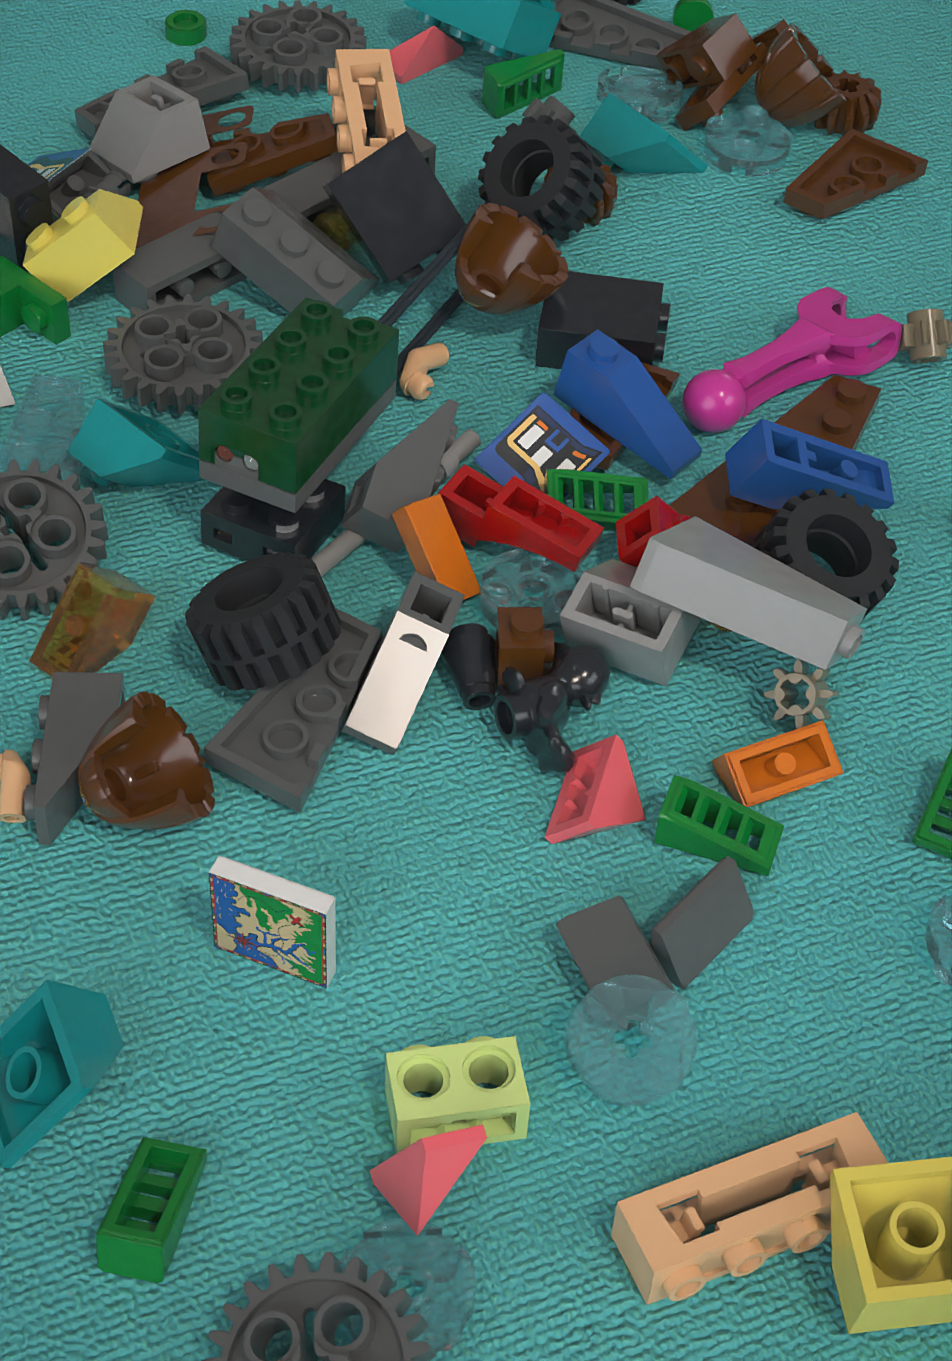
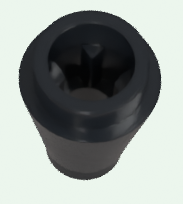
M467 623L452 628L441 654L462 698L463 706L469 710L488 708L494 704L496 698L495 639L480 624Z

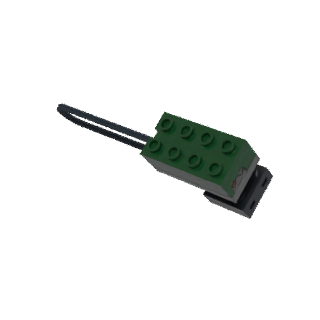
M469 221L378 321L366 316L348 319L343 317L342 309L331 306L327 302L306 297L198 408L200 478L223 486L201 510V543L244 560L280 552L300 553L311 559L338 527L345 513L346 486L325 478L396 397V378L403 370L408 353L412 349L424 346L464 301L457 288L398 355L399 329L392 327V325L458 253Z

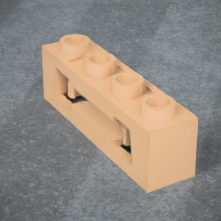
M336 49L335 68H327L328 96H332L333 124H338L337 150L338 153H345L342 154V173H344L406 130L389 49ZM374 100H377L375 122L378 138H370V145L366 146L367 127L363 110H373Z
M858 1112L618 1201L611 1236L646 1305L667 1297L671 1301L684 1300L700 1291L706 1282L728 1273H731L733 1277L745 1276L760 1268L769 1257L789 1249L793 1253H802L819 1245L831 1233L830 1174L832 1170L889 1162ZM827 1147V1148L822 1149V1150H820V1151L814 1152V1151L819 1150V1149H821V1148ZM810 1152H814L812 1154L799 1158V1156L805 1155ZM806 1179L805 1183L801 1186L802 1190L791 1194L793 1183ZM697 1195L696 1198L690 1199V1200H688V1201H685V1202H683V1203H681V1204H678V1205H675V1206H673V1207L666 1208V1207H668V1206L674 1205V1204H676V1203H679V1202H681V1201H683V1200H686V1199H688V1198H691V1197H694V1196ZM716 1223L713 1233L700 1237L701 1232L705 1230L706 1226Z

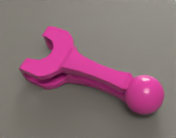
M831 287L819 289L800 299L797 306V321L774 341L744 357L724 362L722 370L709 369L695 375L688 382L683 393L682 405L684 413L689 422L697 429L708 433H720L732 428L742 416L746 417L761 403L789 388L825 378L830 374L848 376L868 374L889 362L897 354L902 335L901 324L880 313L862 319L846 318L848 296ZM878 341L873 347L868 348V345Z

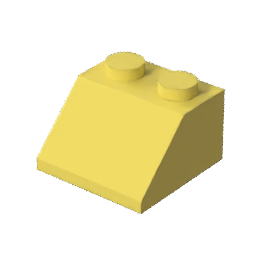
M98 189L86 199L83 196L77 197L63 210L61 218L50 226L47 223L39 225L28 236L26 240L28 246L23 267L34 277L65 296L68 303L135 254L143 206L137 200L102 189Z
M952 1157L833 1169L830 1174L832 1270L848 1334L952 1322Z

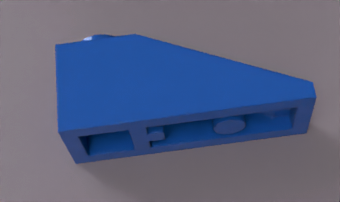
M598 329L567 350L554 391L555 397L669 479L675 477L700 457L702 448L637 356Z
M765 419L759 420L725 453L730 496L764 507L781 509L794 495L799 497L803 491L814 489L819 494L823 488L835 490L838 497H842L844 493L854 496L855 503L861 507L867 504L871 509H888L894 504L887 461Z

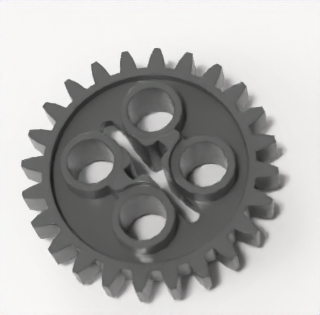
M296 0L293 6H287L283 1H279L278 8H272L264 4L262 13L249 10V18L239 17L238 25L232 26V35H229L232 63L248 73L249 81L262 78V87L266 88L276 83L278 84L279 91H283L288 86H294L297 93L302 91L303 86H309L313 91H318L319 84L324 83L327 85V68H335L336 49H366L364 27L357 26L356 18L347 19V11L345 10L333 13V5L325 6L322 9L317 8L316 1L311 2L309 6H302L300 0Z
M186 294L182 302H176L171 295H166L165 304L158 305L155 301L149 299L147 300V310L143 311L132 306L130 308L131 318L121 316L116 318L117 328H108V340L103 341L106 375L111 376L112 387H122L123 398L127 399L137 395L139 407H144L154 401L157 403V412L160 413L168 405H175L177 413L182 415L187 405H193L198 411V408L263 342V333L261 330H256V320L254 318L245 319L244 309L240 308L229 312V301L225 300L213 306L211 305V296L208 295L199 303L193 302L191 294Z
M11 459L8 472H0V509L7 516L8 523L15 532L8 533L6 521L0 514V620H5L11 608H18L22 620L26 621L30 614V607L38 606L45 616H49L50 601L56 599L68 607L71 605L68 593L70 589L84 594L88 591L85 576L99 577L100 568L98 560L107 558L105 540H108L106 522H104L101 503H95L91 487L80 490L78 475L72 474L62 481L60 466L57 464L52 466L46 474L41 473L37 459L31 462L27 471H20L16 459ZM25 505H35L28 509H20V507ZM56 541L65 542L59 546H49L50 543ZM23 544H30L32 557L46 570L41 571L34 565L28 550ZM10 568L19 569L12 574H3L5 570Z
M325 1252L318 1271L314 1270L310 1261L303 1254H298L295 1258L293 1276L287 1277L275 1264H271L268 1266L270 1287L262 1291L248 1280L244 1282V1290L250 1303L245 1309L225 1303L222 1308L234 1324L230 1332L222 1330L209 1331L208 1337L223 1350L221 1357L209 1358L203 1361H267L265 1353L269 1340L276 1333L283 1330H291L292 1344L289 1351L276 1361H317L314 1349L322 1361H430L437 1355L436 1350L429 1343L413 1342L429 1326L420 1313L404 1316L414 1301L404 1288L388 1295L393 1280L384 1270H378L367 1280L368 1266L360 1258L354 1256L342 1274L339 1259L332 1252ZM310 1311H316L314 1318V1346L307 1332L305 1320L307 1313ZM351 1315H361L363 1318V1328L359 1337L353 1343L346 1346H336L334 1337L338 1324Z

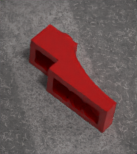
M465 464L438 492L443 499L459 539L472 547H475L479 541L507 544L541 555L573 572L578 569L599 543L604 527L516 476H513L503 487Z

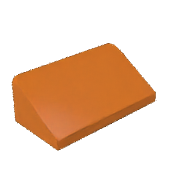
M440 494L410 503L392 513V517L416 572L464 594L463 600L482 593Z
M824 720L725 753L711 760L715 772L734 800L746 807L844 774Z

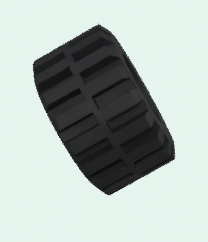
M540 115L537 120L532 116L522 118L521 125L517 126L513 122L505 128L507 133L502 138L497 135L491 142L495 145L492 151L485 152L482 161L486 165L485 168L479 170L478 180L483 183L478 188L480 198L486 201L484 203L486 205L494 203L498 204L499 207L503 205L517 211L518 218L525 216L543 230L542 235L547 234L552 240L556 238L559 242L569 239L570 231L574 230L578 233L585 227L582 222L587 216L592 219L597 211L593 207L595 201H602L604 191L599 185L605 182V172L599 167L603 163L599 155L594 152V149L558 118L553 120L548 115ZM553 166L547 183L539 191L530 195L532 185L543 171Z
M823 488L819 494L814 489L803 491L799 497L794 495L776 513L755 538L756 542L752 545L753 548L867 608L863 619L893 588L896 581L893 575L899 570V560L892 556L897 551L894 539L887 538L885 533L889 528L884 521H877L871 515L874 510L867 504H864L863 507L855 503V497L844 493L842 497H838L833 489ZM810 552L824 559L831 566L835 575L821 568L812 558Z
M291 552L259 556L224 571L200 589V593L194 596L189 603L190 608L185 614L186 624L212 677L220 686L226 685L228 689L235 691L244 688L246 691L266 686L271 687L290 678L292 679L314 666L321 660L323 655L330 652L335 645L334 641L340 636V625L342 624L315 562L312 559H308L306 555L300 553L291 554Z

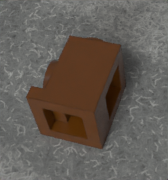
M497 607L495 632L496 693H498L497 687L499 684L505 685L502 680V672L505 671V667L512 666L519 670L525 680L532 676L548 674L551 670V663L554 662V631L544 630L542 607Z

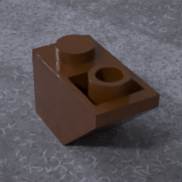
M734 13L711 19L661 50L656 57L663 67V73L667 80L675 85L677 90L725 81L758 48L737 14Z

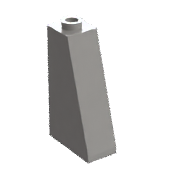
M696 516L650 537L630 585L631 588L824 670H827L842 658L848 660L852 658L865 635V630L859 626L867 608Z

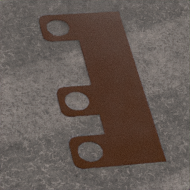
M242 106L202 115L207 138L209 135L248 126L252 122L254 108L252 106ZM236 112L245 114V118L233 126L222 127L218 124L219 120L228 114ZM237 142L210 148L158 172L153 179L142 183L138 202L143 206L136 249L207 214L224 212L232 204L194 212L201 173L242 163L246 159L248 144L246 142ZM226 149H236L239 151L238 156L229 162L215 164L211 161L212 157L220 151ZM200 226L193 236L216 232L218 226L211 228Z

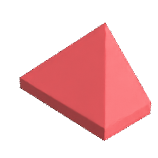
M432 26L389 50L395 81L402 85L463 55V47L436 26Z
M617 735L573 751L576 763L569 772H566L545 838L551 844L646 820L624 742Z
M484 1125L421 1138L370 1170L375 1187L417 1236L487 1139Z

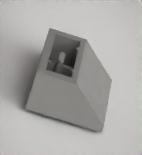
M153 75L115 92L89 148L112 171L122 173L132 183H144L153 179L158 172L209 150L210 146L198 99Z
M610 559L584 571L560 614L565 644L570 647L586 646L595 648L606 658L609 666L666 686L701 618L631 588L630 585L637 567Z

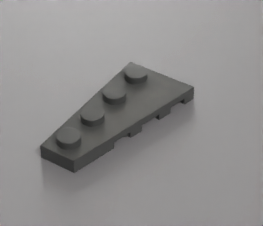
M555 0L556 11L562 14L549 47L663 70L656 55L691 31L612 0Z
M206 46L195 50V59L186 64L185 60L182 59L166 64L167 73L158 77L197 98L200 106L213 101H228L234 97V94L249 89L248 73ZM146 74L134 80V83L146 79L151 75ZM115 89L75 109L77 126L94 138L115 92L120 89Z
M337 608L336 611L342 623L340 625L341 633L339 638L334 641L335 645L330 652L323 655L318 663L306 669L298 676L271 687L260 688L204 747L207 764L301 813L349 715L382 638V630Z

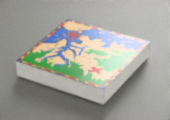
M218 856L209 871L214 947L327 988L336 973L335 897L232 859Z

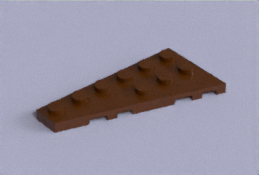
M834 375L774 423L856 450L878 405L881 388L864 384L856 379ZM726 461L669 505L678 514H685L690 518L696 516L750 546L756 542L755 538L780 510L730 496Z

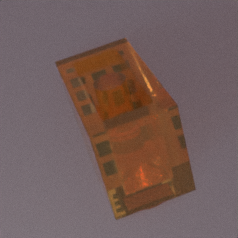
M78 563L29 661L50 676H53V672L96 673L132 644L156 596L115 570Z

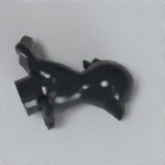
M554 642V662L548 674L532 676L524 680L522 673L512 666L505 667V671L502 672V680L505 685L499 684L497 687L498 693L494 702L496 725L501 735L507 740L525 737V746L534 756H538L541 772L547 773L550 770L559 773L569 772L575 765V754L563 739L562 731L569 720L571 707H583L586 711H589L591 704L600 705L602 694L607 689L610 678V669L606 658L595 648L586 646L570 647L565 643Z

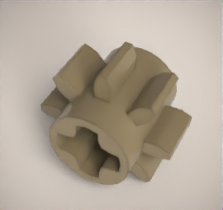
M923 309L907 313V324H902V335L898 352L907 351V354H910V362L915 364L933 363L947 359L946 349L952 348V321L947 322V319H944L943 310Z
M796 659L794 673H790L783 668H775L773 670L775 677L779 681L775 686V690L764 692V697L775 699L779 708L773 717L776 721L784 720L790 715L795 716V725L798 729L810 724L809 714H813L820 720H829L831 718L825 706L829 698L839 696L840 691L829 689L824 680L830 673L829 668L827 670L819 668L813 673H809V664L803 660ZM795 684H808L810 686L805 693L806 698L810 701L808 704L795 703L799 695L798 690L794 687Z

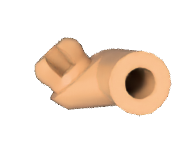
M433 343L412 349L408 353L399 378L400 388L406 396L412 395L416 400H424L431 394L427 388L433 387L434 381L426 374L428 370L447 364L449 361L447 347L442 343Z
M5 749L4 753H0V821L23 823L27 821L24 812L26 786L28 784L31 785V776L19 753L9 749Z

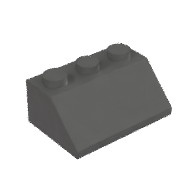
M252 187L227 208L221 215L211 246L290 313L308 297L313 300L327 302L331 306L342 309L344 316L377 286L380 280L273 190Z

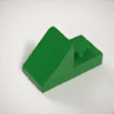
M0 256V338L23 324H26L31 331L41 334L56 345L71 337L67 298L4 256Z

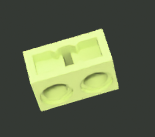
M479 1036L465 1043L435 1047L419 1044L408 1046L401 1051L386 1053L385 1092L396 1154L421 1138L482 1124L487 1135V1139L483 1144L527 1138L531 1103L515 1036L496 1039L489 1036ZM491 1083L498 1087L485 1089L477 1086V1084ZM424 1091L433 1094V1096L421 1098L412 1094Z

